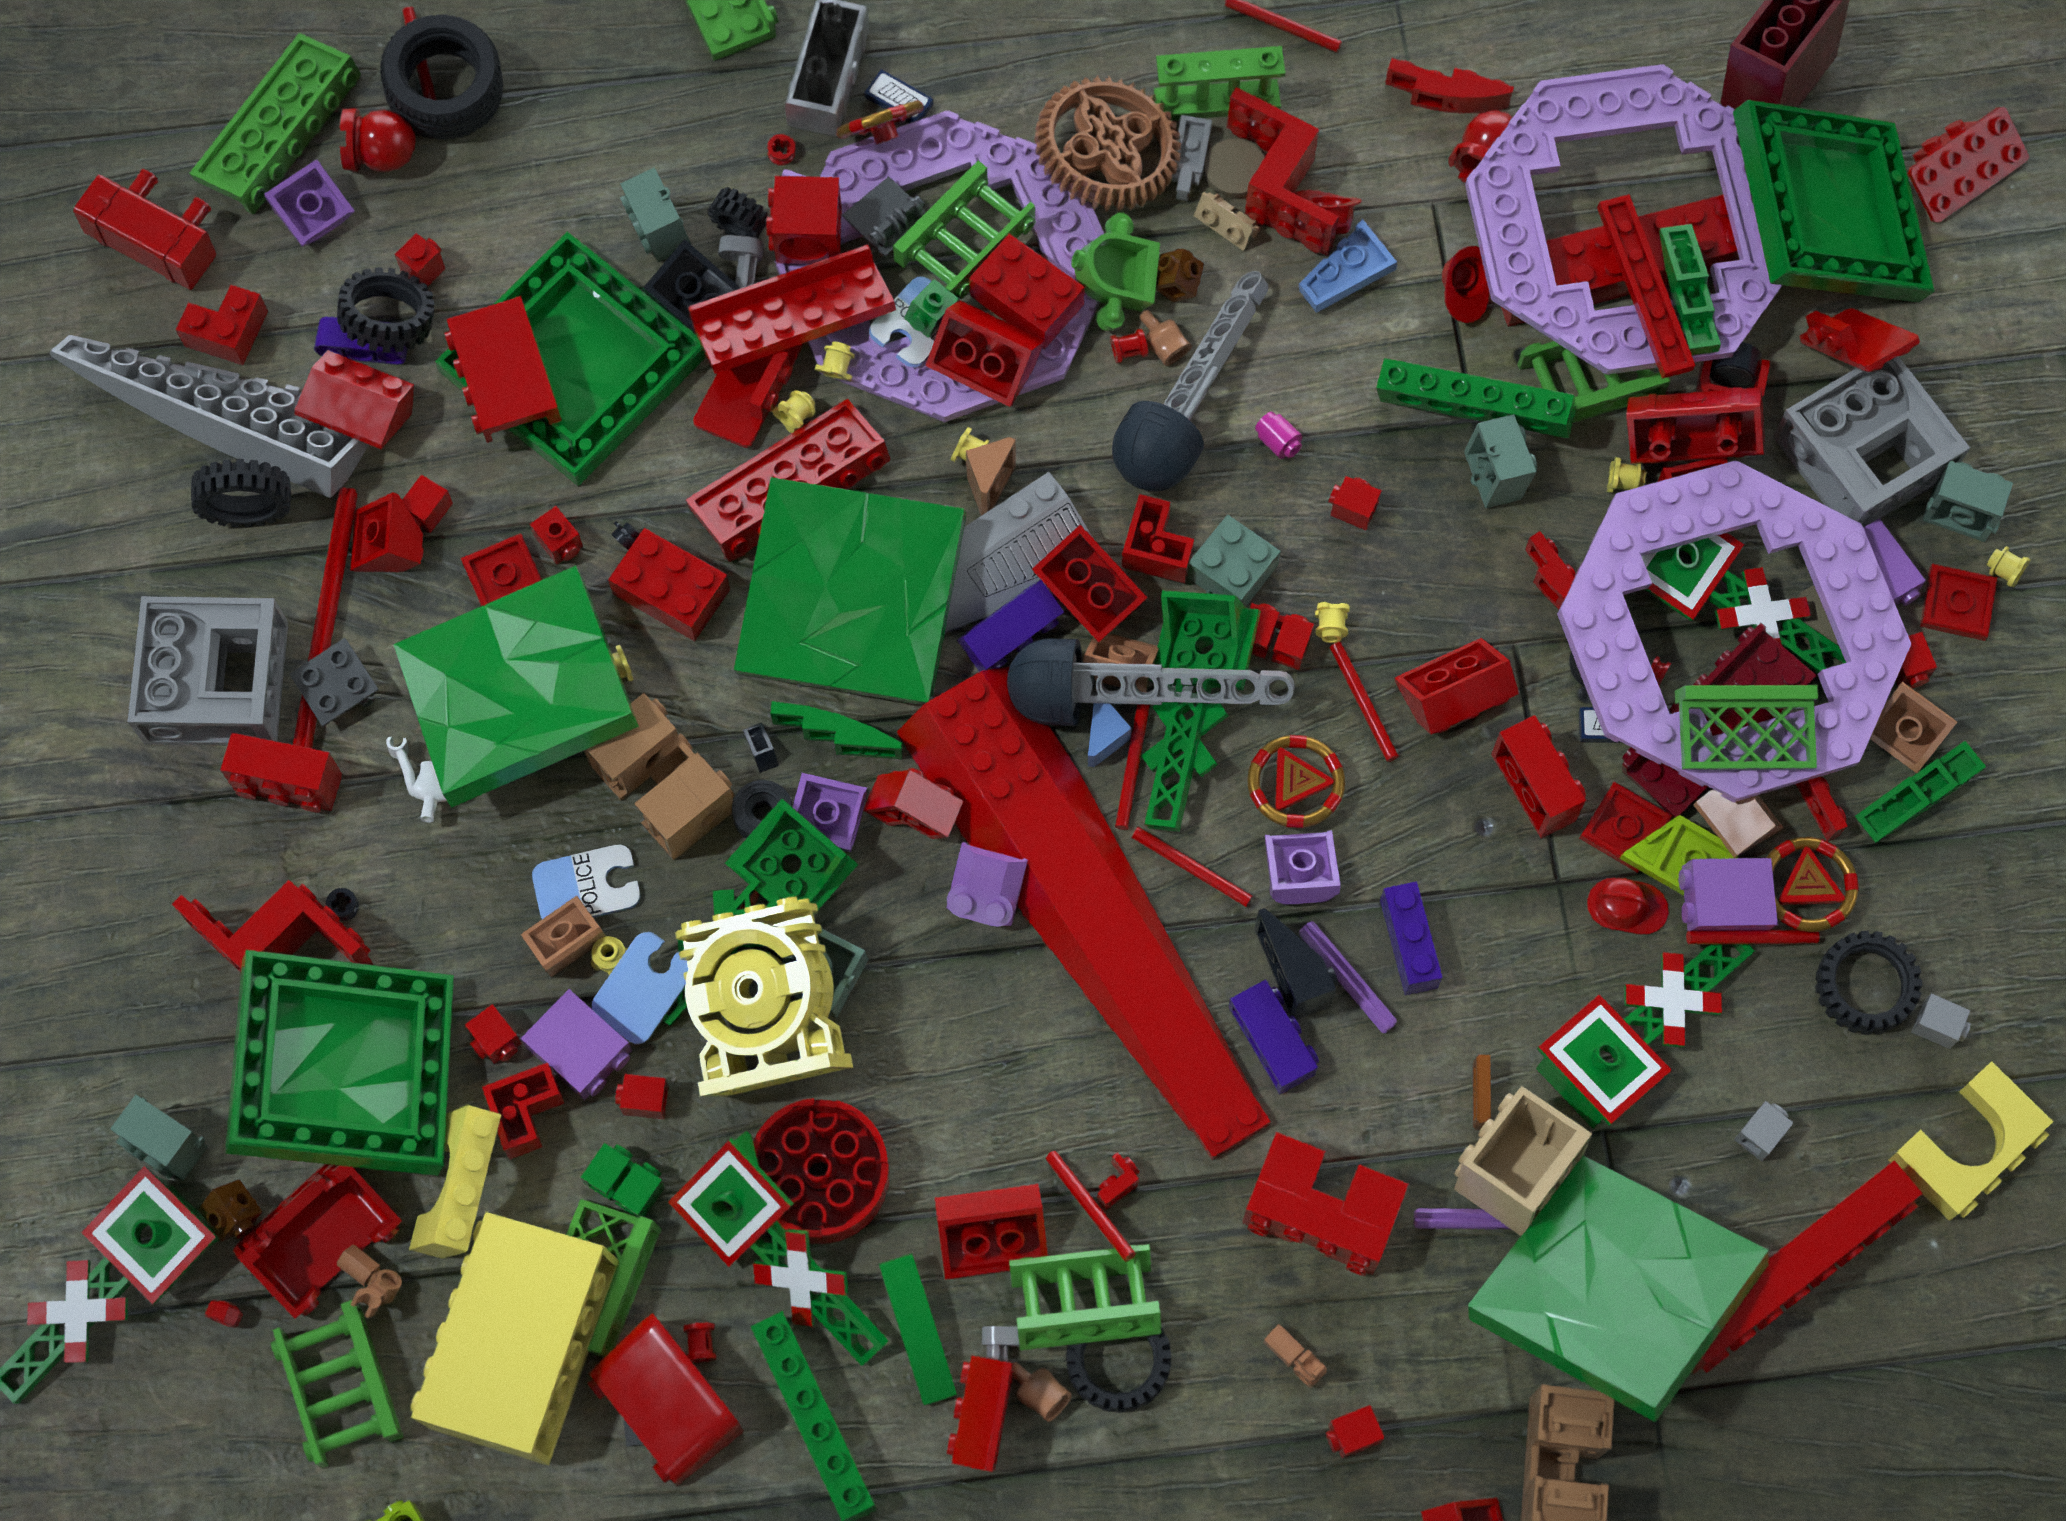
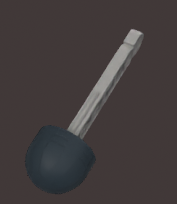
M1259 271L1249 272L1239 279L1230 294L1231 297L1224 303L1164 404L1153 401L1136 402L1129 408L1113 438L1112 455L1116 468L1129 484L1145 491H1163L1178 484L1193 468L1203 451L1204 441L1201 433L1190 420L1253 317L1256 305H1260L1268 292L1269 285Z
M1042 639L1027 645L1012 661L1007 677L1010 699L1024 717L1038 724L1077 726L1081 703L1162 705V702L1251 704L1260 700V704L1281 705L1291 699L1295 687L1293 678L1283 671L1261 670V673L1258 674L1252 670L1162 668V665L1083 663L1079 639ZM1093 675H1097V676H1098L1097 681H1096V689H1097V691H1093V690H1092V688H1093V686H1094V681H1095ZM1110 675L1117 677L1121 683L1120 689L1113 692L1108 691L1103 686V679ZM1143 676L1149 677L1154 682V689L1150 692H1142L1137 688L1136 680ZM1175 678L1181 679V684L1192 685L1193 678H1198L1196 685L1197 693H1192L1194 686H1184L1182 692H1176L1175 686H1170V684L1174 683ZM1208 678L1218 680L1221 684V690L1216 694L1207 693L1202 686L1204 680ZM1241 679H1248L1254 684L1255 690L1249 695H1243L1236 689V683ZM1274 680L1284 681L1288 685V692L1282 696L1273 694L1269 687L1271 682Z

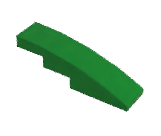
M1692 224L1660 228L1659 233L1671 298L1691 355L1719 352L1721 342L1713 321L1715 309L1706 284L1709 275Z
M771 702L770 715L773 725L802 727L804 740L834 742L836 755L902 760V743L872 726L841 714L806 705Z
M1963 741L1914 776H1909L1855 815V818L1872 840L1877 843L1985 770L1986 766L1969 744Z
M910 1253L879 1263L923 1406L957 1395L913 1254Z

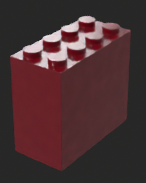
M1765 0L1730 45L1720 105L1725 108L1730 106L1735 110L1745 101L1754 100L1799 108L1837 57L1850 0Z

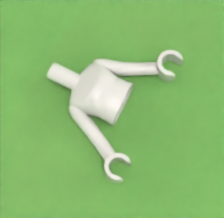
M388 737L386 740L388 751L400 763L409 794L424 801L420 819L427 823L433 822L437 802H445L447 800L442 794L432 761L421 762L420 774L417 780H415L414 770L407 755L409 747L406 738H403V743L400 746L394 747L393 738Z

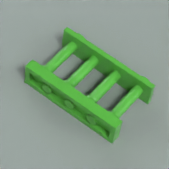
M1282 46L1156 56L1159 87H1166L1154 88L1155 103H1164L1165 108L1163 112H1171V121L1181 120V115L1196 118L1228 116L1230 96L1236 87L1281 109L1278 79L1272 78L1285 77ZM1259 79V80H1254V81H1241V80ZM1225 81H1228V83L1210 84V83H1212V82H1225ZM1187 84H1197V85H1190V86H1178V85H1187Z
M977 161L893 245L894 261L904 268L911 260H917L946 283V289L959 299H963L970 292L969 278L1010 233L1015 238H1018L1021 234L1026 235L1031 231L1036 222L1035 204L1030 201L1021 211L1017 210L988 187V168L980 161ZM974 197H981L1011 221L999 233L969 210L967 204ZM953 218H960L990 243L977 254L946 229V225ZM932 239H939L969 264L956 276L924 250L925 246Z
M1555 341L1546 344L1534 343L1522 350L1518 362L1520 370L1534 367L1542 389L1557 391L1546 362L1564 358L1578 392V395L1575 397L1577 409L1573 422L1627 407L1629 397L1648 396V394L1665 395L1670 383L1669 377L1662 379L1660 372L1655 373L1650 371V369L1637 370L1638 377L1627 382L1620 380L1618 373L1604 374L1608 383L1607 388L1595 391L1590 389L1577 356Z
M1149 1244L1130 1245L1136 1252V1255L1128 1262H1125L1114 1248L1036 1258L1025 1257L1009 1261L1012 1288L1023 1286L1027 1316L1016 1318L1020 1351L1161 1334L1159 1302H1146L1142 1272L1151 1271ZM1128 1274L1132 1304L1111 1306L1107 1276ZM1093 1278L1097 1308L1076 1311L1072 1281ZM1058 1282L1062 1312L1041 1315L1037 1285Z
M352 1300L341 1304L343 1315L339 1316V1320L288 1339L287 1333L281 1328L273 1330L275 1341L271 1342L272 1351L277 1362H283L307 1437V1441L303 1442L304 1452L309 1462L314 1461L322 1469L329 1466L325 1453L375 1433L378 1436L383 1434V1437L389 1442L404 1437L361 1305L358 1303L353 1307L350 1305ZM343 1333L345 1336L351 1335L354 1348L349 1349L350 1353L299 1372L293 1352ZM354 1366L356 1369H362L365 1381L360 1382L359 1387L309 1405L304 1385ZM366 1400L367 1403L372 1401L376 1414L371 1416V1420L320 1439L314 1419Z

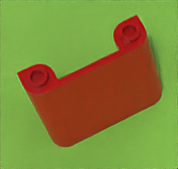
M323 1164L261 1220L252 1232L243 1237L235 1245L233 1252L240 1262L296 1319L300 1314L303 1317L307 1316L320 1303L317 1300L320 1294L319 1290L341 1270L337 1266V1262L347 1248L354 1244L362 1251L371 1242L376 1243L381 1240L383 1243H386L397 1234L400 1229L397 1225L402 1220L353 1167Z
M653 1313L637 1325L588 1373L592 1377V1380L587 1383L600 1400L606 1396L657 1461L652 1468L664 1483L671 1479L676 1486L680 1485L744 1432L731 1411Z

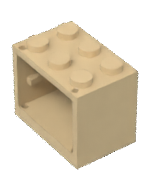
M1523 1086L1519 1088L1515 1095L1511 1093L1506 1095L1498 1107L1499 1114L1494 1121L1489 1118L1478 1134L1480 1139L1475 1147L1470 1144L1464 1150L1458 1161L1460 1165L1454 1173L1458 1177L1454 1188L1455 1191L1520 1236L1528 1229L1538 1213L1544 1208L1555 1191L1582 1158L1592 1135L1591 1132Z

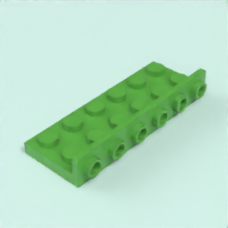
M685 0L714 61L776 37L775 24L779 23L774 7L772 5L767 6L765 0Z
M299 33L189 174L193 180L241 202L247 212L254 214L265 202L264 194L273 189L283 179L288 169L302 154L305 147L315 134L320 131L322 125L332 112L337 109L342 99L361 76V72L352 57Z

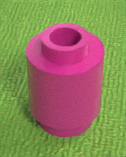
M1273 411L1268 412L1255 426L1258 438L1280 459L1295 456L1302 447V434L1281 414L1276 415Z

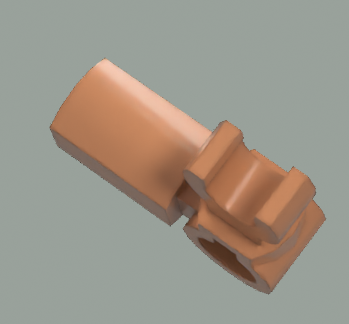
M354 1244L342 1253L337 1262L338 1267L362 1286L368 1285L366 1288L359 1289L350 1304L353 1307L358 1303L367 1304L369 1306L365 1314L367 1318L373 1317L379 1306L391 1303L402 1285V1279L396 1272L388 1269L380 1270V1265Z
M1280 1324L1264 1339L1263 1343L1288 1367L1294 1366L1293 1372L1308 1387L1312 1388L1327 1373L1326 1366L1309 1350L1303 1353L1305 1349Z

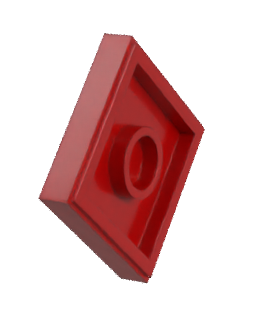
M521 533L460 558L481 606H485L492 601L542 580Z
M1932 563L1929 568L1920 627L1985 641L1989 634L1997 577Z
M1613 782L1579 839L1638 873V869L1619 859L1621 854L1667 824L1672 815L1618 783Z

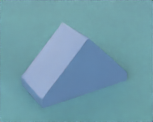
M1094 703L1088 751L1089 767L1097 766L1131 740V727L1110 703Z

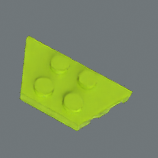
M1679 815L1625 851L1619 859L1684 896V890L1680 889L1678 880L1679 872L1684 864L1691 859H1732L1734 857L1719 837Z

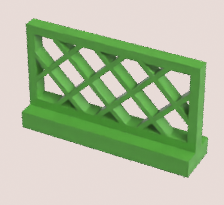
M1685 685L1675 690V704H1679L1682 770L1817 768L1814 700L1818 699L1817 685ZM1689 709H1700L1710 720L1700 730H1697L1690 723ZM1710 709L1719 710L1714 714ZM1726 709H1733L1743 718L1733 730L1718 718ZM1743 709L1752 710L1747 714ZM1759 709H1766L1776 718L1766 730L1751 718ZM1776 709L1785 710L1780 714ZM1792 709H1804L1805 723L1799 730L1784 718ZM1713 723L1727 735L1717 747L1703 735ZM1746 723L1760 735L1750 747L1736 735ZM1779 723L1793 735L1783 747L1769 735ZM1690 732L1694 735V737L1691 740ZM1697 740L1711 752L1703 762H1691V746ZM1730 740L1745 752L1737 761H1729L1720 752ZM1763 740L1777 752L1770 761H1762L1753 752ZM1798 740L1806 748L1807 761H1796L1786 750ZM1715 756L1720 760L1716 762H1710ZM1749 756L1753 761L1744 760ZM1782 756L1786 761L1777 760Z
M580 1199L566 1235L576 1238L579 1231L581 1236L577 1238L589 1241V1239L606 1231L612 1244L607 1250L612 1254L615 1253L619 1260L588 1346L590 1353L605 1358L617 1344L661 1228L651 1219L642 1216L635 1217ZM586 1211L598 1213L603 1225L585 1233L582 1221ZM605 1216H608V1217H611V1218H614V1219L608 1222ZM622 1222L634 1225L629 1238L617 1243L611 1228Z

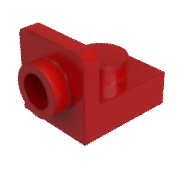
M1118 1152L1112 1156L1111 1163L1120 1176L1117 1178L1113 1174L1098 1187L1101 1191L1097 1193V1201L1105 1211L1134 1190L1139 1183L1137 1175L1140 1172L1137 1166L1128 1156L1123 1159Z

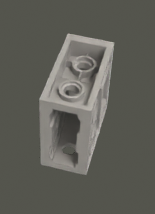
M1899 356L1884 363V366L1877 371L1867 372L1855 368L1788 408L1773 435L1774 440L1822 503L1861 523L1863 527L1877 519L1883 518L1934 487L1949 461L1962 462L1970 449ZM1893 446L1910 467V470L1882 485L1866 462Z
M141 596L127 722L144 744L228 746L231 732L277 742L288 621L275 598ZM227 652L256 653L252 692H223Z

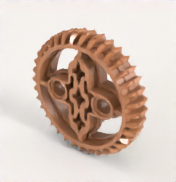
M1097 75L1091 83L1085 77L1081 84L1074 80L1070 88L1064 85L1060 93L1055 92L1051 100H1048L1035 128L1036 155H1039V165L1045 166L1044 175H1052L1051 185L1060 184V193L1069 191L1070 200L1078 197L1081 199L1082 206L1087 202L1093 203V209H1096L1098 205H1104L1106 212L1111 206H1115L1119 212L1123 209L1124 205L1131 211L1136 203L1142 207L1147 200L1152 202L1156 195H1161L1165 187L1171 183L1172 174H1175L1178 168L1175 161H1180V153L1176 151L1181 150V143L1176 141L1180 136V132L1176 131L1177 122L1171 121V112H1163L1165 108L1164 103L1156 104L1155 95L1148 97L1145 95V88L1140 91L1135 89L1134 82L1127 86L1124 85L1122 78L1115 83L1112 82L1110 76L1105 82H1102ZM1107 104L1116 105L1131 112L1116 118ZM1076 108L1074 123L1077 134L1067 141L1063 148V153H1060L1054 138L1057 122L1066 112ZM1153 134H1155L1161 149L1160 162L1150 176L1141 180L1140 176L1143 166L1139 153L1150 144ZM1100 169L1110 184L1100 183L1083 175Z

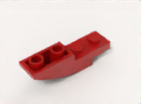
M1394 58L1390 61L1385 81L1386 85L1412 93L1411 105L1450 113H1483L1491 110L1506 109L1510 105L1514 90L1513 86L1507 85L1502 80H1492L1480 76L1472 70H1462L1455 67L1452 76L1448 77L1437 70H1427L1415 66L1410 61H1400Z
M1541 531L1529 537L1525 551L1539 568L1533 582L1543 595L1556 608L1560 609L1576 576V572L1571 565L1565 564L1559 557L1555 543L1549 538L1546 539Z

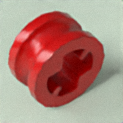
M785 134L774 135L770 138L767 146L769 160L776 165H786L792 162L795 157L794 140ZM776 146L787 147V153L776 152Z
M1656 656L1651 668L1660 686L1671 663H1662L1660 657Z

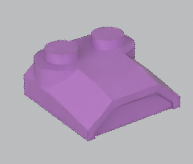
M317 159L264 194L274 213L281 218L302 247L317 241L341 225L355 212Z
M802 773L793 808L842 851L851 852L862 818L867 788Z
M1332 830L1322 833L1265 835L1270 879L1269 891L1275 901L1281 904L1326 902L1340 893L1341 885Z
M962 842L951 889L947 896L946 908L961 918L995 927L1011 926L1015 918L1028 859L1023 858L1022 860L969 846L967 845L968 843Z

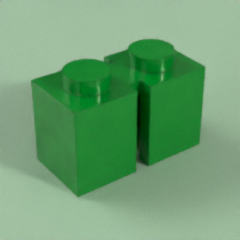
M604 1143L580 1178L586 1186L609 1201L615 1200V1204L632 1216L645 1217L665 1188L662 1179H660L662 1173L646 1162L642 1167L632 1162L633 1154L622 1146L616 1144L612 1148Z

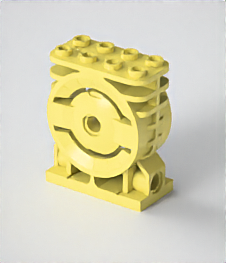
M788 897L777 900V906L765 908V905H755L745 908V914L733 916V912L714 915L713 922L702 923L701 920H694L681 924V930L676 931L675 935L677 940L683 941L684 950L679 952L680 960L687 961L688 972L683 973L684 980H686V1004L695 1027L708 1040L699 1055L704 1081L698 1082L700 1096L727 1097L853 1068L851 1054H845L840 1026L828 1019L834 994L833 978L829 964L823 954L826 952L825 945L819 944L817 934L822 932L820 924H815L813 914L818 912L816 904L810 903L809 899L798 900L797 897ZM761 944L774 950L781 958L795 955L798 961L783 964L773 954L754 949L743 950L731 956L729 955L738 946ZM755 980L758 984V992L752 998L749 993V986ZM803 993V999L790 1002L791 996ZM787 1009L778 1023L770 1029L756 1034H743L734 1031L726 1025L723 1019L724 1017L730 1023L742 1028H762L777 1021ZM799 1050L801 1059L788 1062L786 1054ZM745 1055L758 1056L759 1064L756 1069L747 1071Z

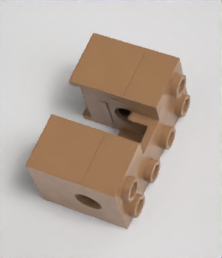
M643 693L631 703L639 727L584 750L590 767L620 800L650 777L657 783V786L634 804L643 813L645 818L641 824L667 854L675 860L732 813V803L735 794L730 788L732 783L721 770L715 772L698 752L696 754L692 752L691 744L681 733H677L676 728L666 717L668 712L656 698L651 701Z
M1541 1385L1533 1393L1529 1400L1521 1521L1607 1520L1609 1485L1577 1483V1481H1574L1575 1465L1579 1462V1457L1597 1460L1611 1449L1614 1399L1599 1391Z

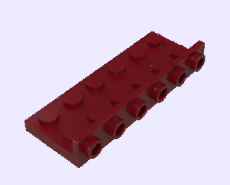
M1760 623L1755 629L1751 626L1747 628L1738 639L1740 644L1732 652L1726 650L1715 662L1716 669L1709 676L1705 673L1701 675L1693 685H1810L1816 679V674L1766 632V626ZM1674 703L1668 710L1669 713L1679 712V704ZM1719 709L1710 710L1715 714ZM1726 709L1718 717L1731 730L1743 719L1733 709ZM1752 709L1743 710L1748 714ZM1759 709L1751 718L1755 722L1760 723L1775 717L1766 709ZM1785 709L1776 710L1781 714ZM1704 714L1708 722L1710 718L1706 714ZM1715 723L1709 727L1713 736L1724 733ZM1632 747L1622 757L1624 761L1622 772L1667 813L1671 814L1673 818L1679 815L1682 816L1709 788L1706 785L1702 787L1679 775V771L1663 763L1659 765L1636 753V749Z

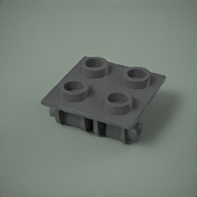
M888 176L843 213L842 217L886 257L893 251V245L926 211L922 209L925 204L919 196L910 197Z
M343 638L289 674L323 727L357 704H362L363 707L370 706L375 701L373 698L374 693L379 690L346 638Z

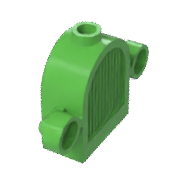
M1117 213L1110 217L1105 224L1106 233L1085 245L1081 250L1077 249L1073 254L1071 262L1072 268L1075 269L1077 282L1085 287V293L1096 301L1106 303L1104 307L1098 310L1096 322L1102 330L1107 332L1113 331L1123 324L1124 312L1121 307L1141 312L1154 304L1160 243L1131 236L1134 228L1133 221L1125 213Z

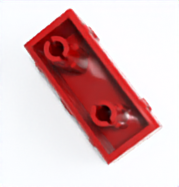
M146 169L139 171L138 176L128 189L100 174L97 175L73 208V212L83 232L98 240L105 247L109 246L163 275L170 282L192 290L216 257V251L208 232L199 228L204 218L211 212V207L204 200L194 197L187 210L179 217L145 199L159 182L157 177Z
M1737 387L1733 388V390L1667 395L1648 394V396L1629 397L1626 417L1631 464L1764 455L1765 431L1761 387L1746 389Z

